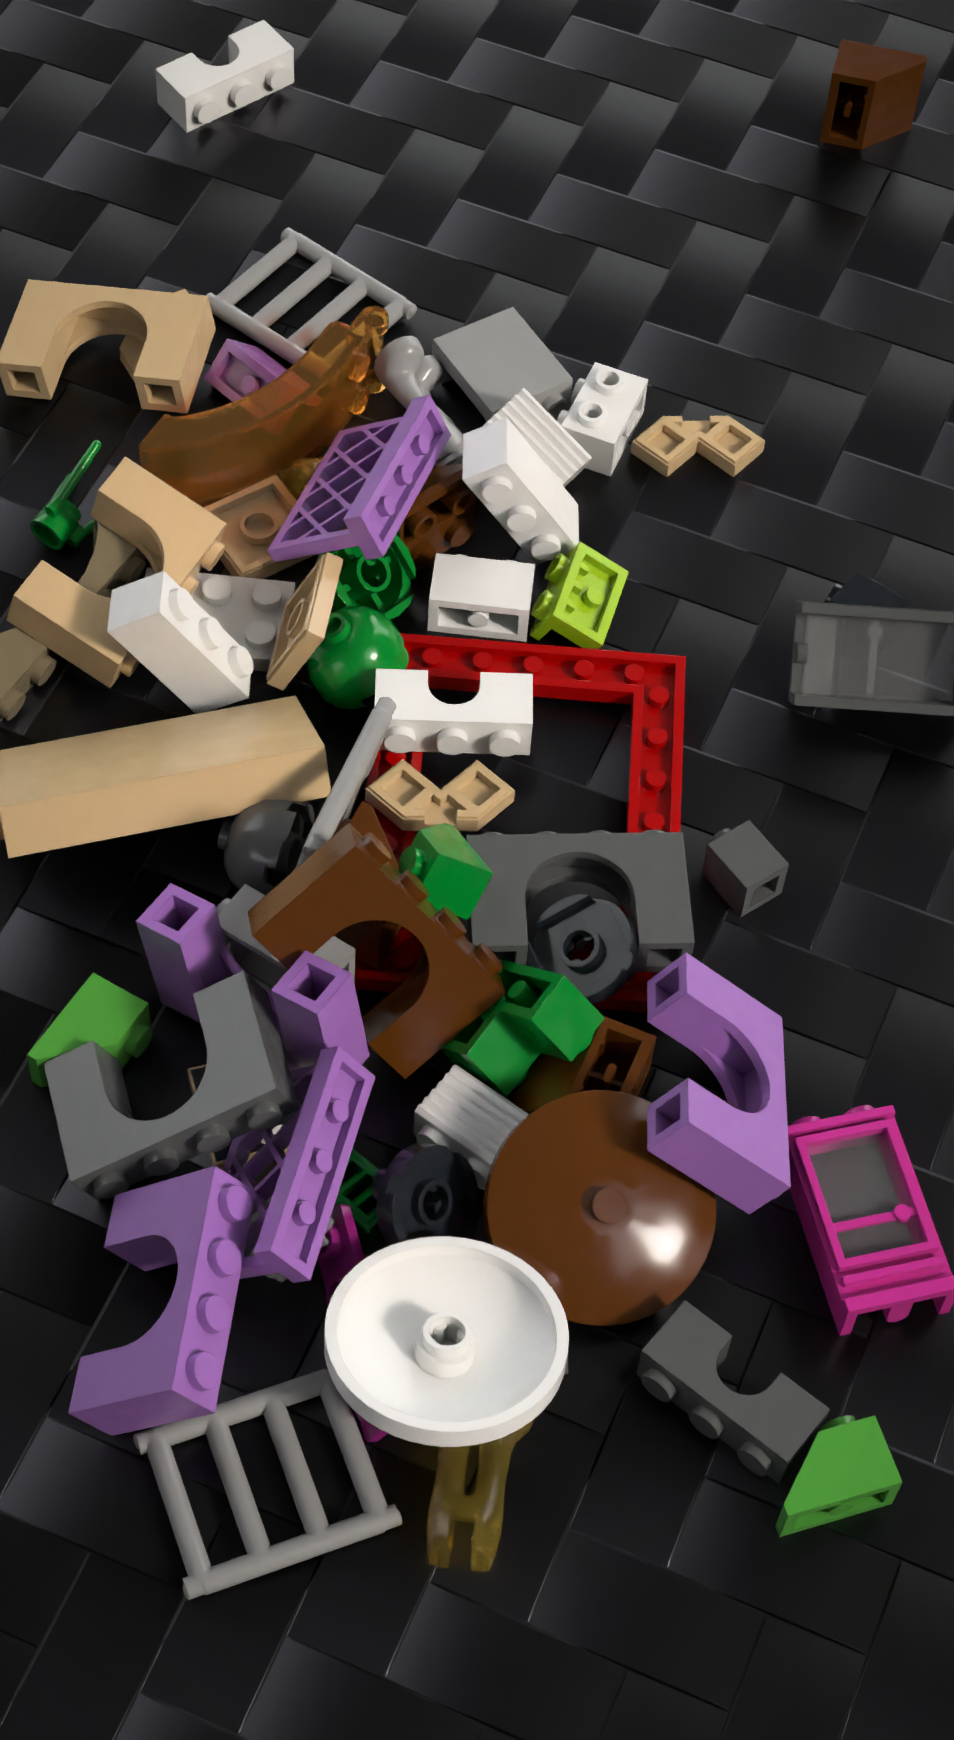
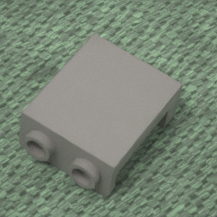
M514 307L433 339L432 355L437 357L444 371L440 384L454 379L483 415L486 422L523 388L555 420L558 419L562 410H570L573 378Z

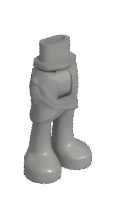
M403 336L388 343L375 360L374 371L378 379L406 410L413 398L426 395L431 396L430 392L442 381L444 375L443 368L437 357L433 355L424 356L423 347L418 338L414 336ZM437 407L451 436L435 463V467L463 464V433L456 427L451 418Z

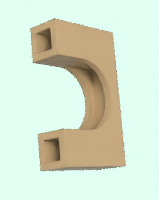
M28 279L0 350V377L6 395L51 400L65 362L76 348L96 337L111 334H129L144 342L133 374L141 408L188 413L216 331L209 297L144 289Z
M124 457L97 492L90 517L137 547L150 562L154 574L165 571L181 588L186 589L192 596L199 584V580L195 578L202 567L211 571L225 550L226 546L220 543L227 523L127 457ZM40 561L13 595L6 619L8 622L107 687L111 688L122 673L130 677L140 664L127 649L107 632L111 598L89 591L45 561Z

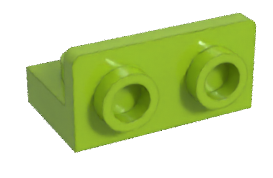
M581 541L566 555L559 553L552 560L545 573V579L549 581L547 589L541 593L532 608L531 615L536 619L530 636L539 641L552 629L582 648L600 649L604 644L629 571Z

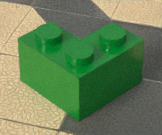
M503 960L501 962L503 969L498 973L506 994L442 1047L441 1050L457 1066L498 1094L508 1096L514 1088L525 1080L529 1073V1067L540 1053L572 1062L577 1054L589 1046L593 1033L605 1018L565 975Z

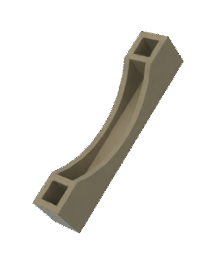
M94 520L92 532L93 555L78 584L93 593L111 598L113 589L138 579L145 567V560L147 558L133 544ZM17 627L0 633V721L3 718L9 721L19 712L26 699L25 693L34 683L41 686L48 680L56 667V659L60 656Z

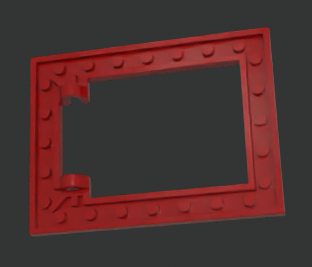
M400 633L405 640L404 647L409 652V662L406 670H428V687L432 689L479 692L480 672L533 674V697L632 705L626 833H642L647 830L680 832L686 656ZM379 750L368 776L366 788L402 759L421 773L423 752L394 753ZM373 806L396 861L399 863L404 850L412 845L416 831L401 830ZM619 907L622 910V912L627 916L625 909L623 907ZM401 927L380 968L355 960V989L393 992L410 976L417 965L421 952V942L409 930ZM584 940L583 950L577 949V952L571 956V961L587 959L594 949V944H588ZM637 972L635 977L625 982L624 986L614 995L592 1005L596 1009L647 1013V981L659 972Z

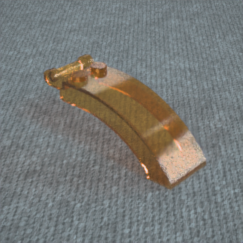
M369 306L360 312L350 326L339 321L331 322L294 365L272 382L243 398L195 414L175 417L169 414L163 415L139 444L141 467L201 507L210 505L274 475H277L281 480L293 473L325 449L335 439L338 432L344 429L354 414L358 416L363 412L371 393H379L386 388L378 379L374 366L378 354L383 349V337L389 327L388 312L379 306Z

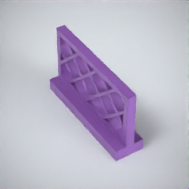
M430 395L413 398L403 417L344 429L338 432L267 550L274 562L359 546L366 560L384 557L451 436Z
M339 1046L321 1049L316 1065L290 1070L300 1109L294 1112V1115L275 1135L272 1130L278 1124L267 1129L250 1131L232 1140L222 1170L256 1191L251 1216L257 1210L261 1215L248 1230L240 1279L280 1273L293 1283L311 1280L375 1080V1076ZM305 1097V1100H304V1103H303V1106H302V1104L300 1103V1101ZM264 1139L266 1144L247 1162L250 1152ZM289 1146L287 1154H285L284 1150ZM276 1160L278 1165L257 1185L255 1179ZM272 1196V1199H271V1202H270V1205H269V1204L267 1203V1200ZM255 1247L253 1254H255L256 1256H251L250 1252Z

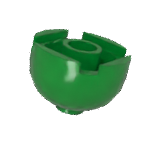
M397 534L384 557L366 560L359 546L329 552L343 559L331 612L348 605H361L384 614L390 620L398 617L411 603L413 594L409 595L411 589L410 580L416 578V569L409 549ZM327 552L320 553L317 557L316 563L319 561L322 555L326 554Z
M348 605L333 610L330 613L325 638L305 662V670L325 702L338 709H358L365 706L361 700L375 694L376 669L406 670L409 662V652L404 647V638L393 622L384 614L366 606Z

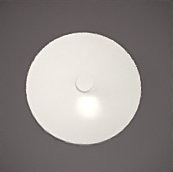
M451 1236L422 1237L402 1241L373 1253L357 1264L343 1278L330 1300L326 1313L324 1330L325 1360L330 1377L340 1395L356 1413L375 1427L395 1437L423 1445L439 1447L478 1445L497 1440L521 1429L535 1419L552 1401L562 1382L567 1363L569 1347L568 1323L562 1304L552 1287L533 1267L512 1253L497 1246L468 1238Z

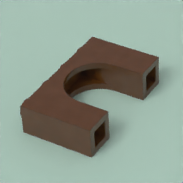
M348 823L248 910L252 936L288 970L305 950L312 954L315 953L339 931L359 922L371 920L388 921L398 924L413 933L421 942L419 960L413 972L400 986L362 1017L368 1045L406 1079L506 994L498 973L503 969V966L496 955L485 944L480 943L475 947L464 936L467 932L464 925L450 909L443 907L438 911L426 899L429 896V892L411 871L406 870L401 874L388 862L392 857L387 848L375 835L368 832L363 837Z

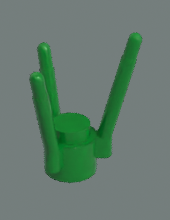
M94 440L73 471L67 474L51 500L30 522V528L35 537L51 549L59 550L66 542L72 547L77 548L93 532L95 519L80 527L78 521L81 519V513L67 498L101 448L99 440Z

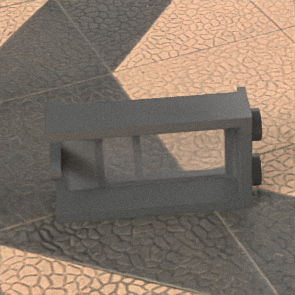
M797 601L788 702L796 706L954 716V612Z

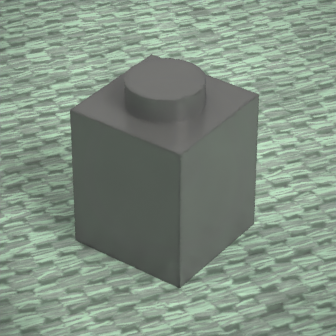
M748 820L733 830L725 828L719 831L709 840L706 846L702 875L741 918L782 893L789 863L754 824Z

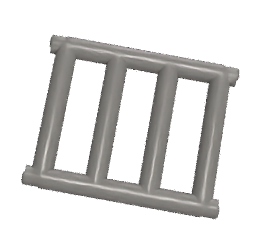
M288 227L282 232L279 244L218 295L210 292L206 296L209 297L213 315L317 381L329 387H334L339 380V372L402 316L406 319H411L417 311V306L393 289L303 234ZM299 253L315 263L252 317L234 306L294 254ZM333 274L349 284L345 290L288 339L269 328L329 275ZM366 295L385 306L324 361L304 350Z
M379 698L375 708L371 711L307 836L296 868L337 833L344 819H349L364 789L392 720V715L397 707L391 698Z
M321 1369L217 1404L214 1414L151 1427L133 1435L134 1444L139 1449L140 1454H148L188 1576L182 1578L183 1593L187 1600L202 1595H209L402 1525V1516L395 1504L387 1505L351 1407L336 1389L328 1369ZM317 1396H321L364 1512L331 1525L328 1523L286 1408L287 1406ZM261 1415L265 1418L306 1532L274 1545H270L229 1428L231 1425ZM205 1434L247 1552L243 1556L214 1566L210 1564L171 1448L175 1444Z

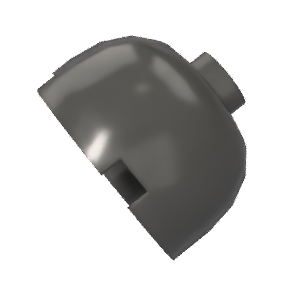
M267 799L244 809L240 814H236L234 819L227 818L224 821L218 836V848L224 850L223 862L230 881L239 890L244 884H247L266 896L295 870L306 841L305 838H302L304 822L311 825L314 824L313 806L307 802Z

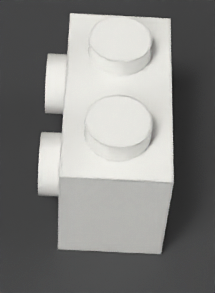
M597 362L594 363L586 379H578L571 397L572 406L569 411H561L557 422L592 457L586 465V469L611 477L644 412L648 379Z

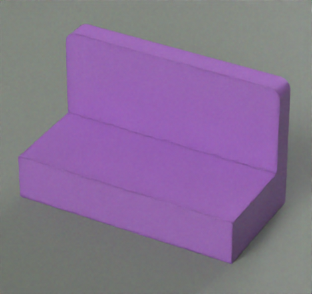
M228 338L203 378L263 427L274 432H279L297 400L316 404L320 395L260 348Z

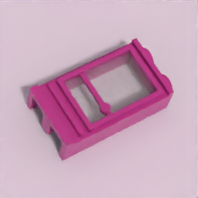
M862 1105L852 1108L839 1116L820 1119L817 1116L803 1117L788 1126L791 1188L789 1189L839 1336L851 1333L858 1314L883 1309L887 1322H897L909 1315L914 1302L933 1299L938 1315L949 1313L954 1303V1275H952L896 1123L893 1105L879 1108Z

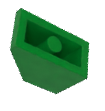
M447 823L420 829L412 845L407 847L402 853L398 863L401 874L409 870L423 883L429 892V896L426 899L437 910L440 911L443 907H447L457 917L469 920L493 875L492 870L455 826Z

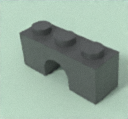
M684 1300L641 1351L636 1375L641 1378L643 1386L655 1398L663 1402L672 1401L689 1415L691 1423L699 1432L711 1439L720 1438L737 1451L739 1460L747 1469L759 1476L768 1475L780 1484L813 1443L818 1432L821 1431V1427L824 1425L830 1409L783 1373H780L766 1390L755 1395H742L728 1389L720 1380L717 1369L726 1359L732 1335Z

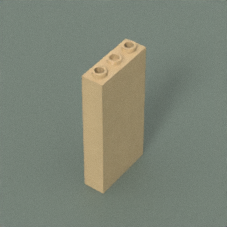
M295 695L0 750V840L5 841L8 858L236 815L240 814L244 809L267 799L304 802L328 797L331 786L325 745Z

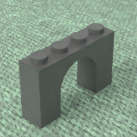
M597 830L579 834H558L552 831H542L535 834L486 832L481 835H466V841L493 872L469 920H467L468 940L475 947L480 943L485 944L500 962L507 960L526 965L528 952L526 907L528 903L543 889L557 883L571 881L585 882L598 886L612 894L621 903L635 928L638 938L637 957L640 963L638 972H660L683 954L688 953L692 956L695 941L683 832L647 830L642 833H611Z
M241 971L193 994L207 1047L206 1069L202 1081L192 1097L181 1108L165 1117L148 1121L135 1120L120 1061L94 1041H90L43 1063L69 1179L72 1184L97 1200L114 1198L115 1195L126 1192L129 1186L146 1178L173 1172L179 1167L180 1163L199 1154L222 1150L230 1144L231 1140L250 1131L273 1127L282 1120V1117L300 1109L268 992L246 972Z

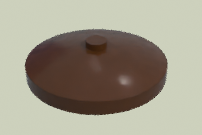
M610 1090L583 1091L563 1096L534 1110L522 1119L502 1142L490 1166L485 1184L483 1216L489 1244L512 1253L533 1267L556 1293L564 1309L567 1321L590 1326L626 1324L648 1317L668 1306L686 1290L699 1273L710 1250L715 1232V1193L647 1151V1106L652 1102L631 1094Z

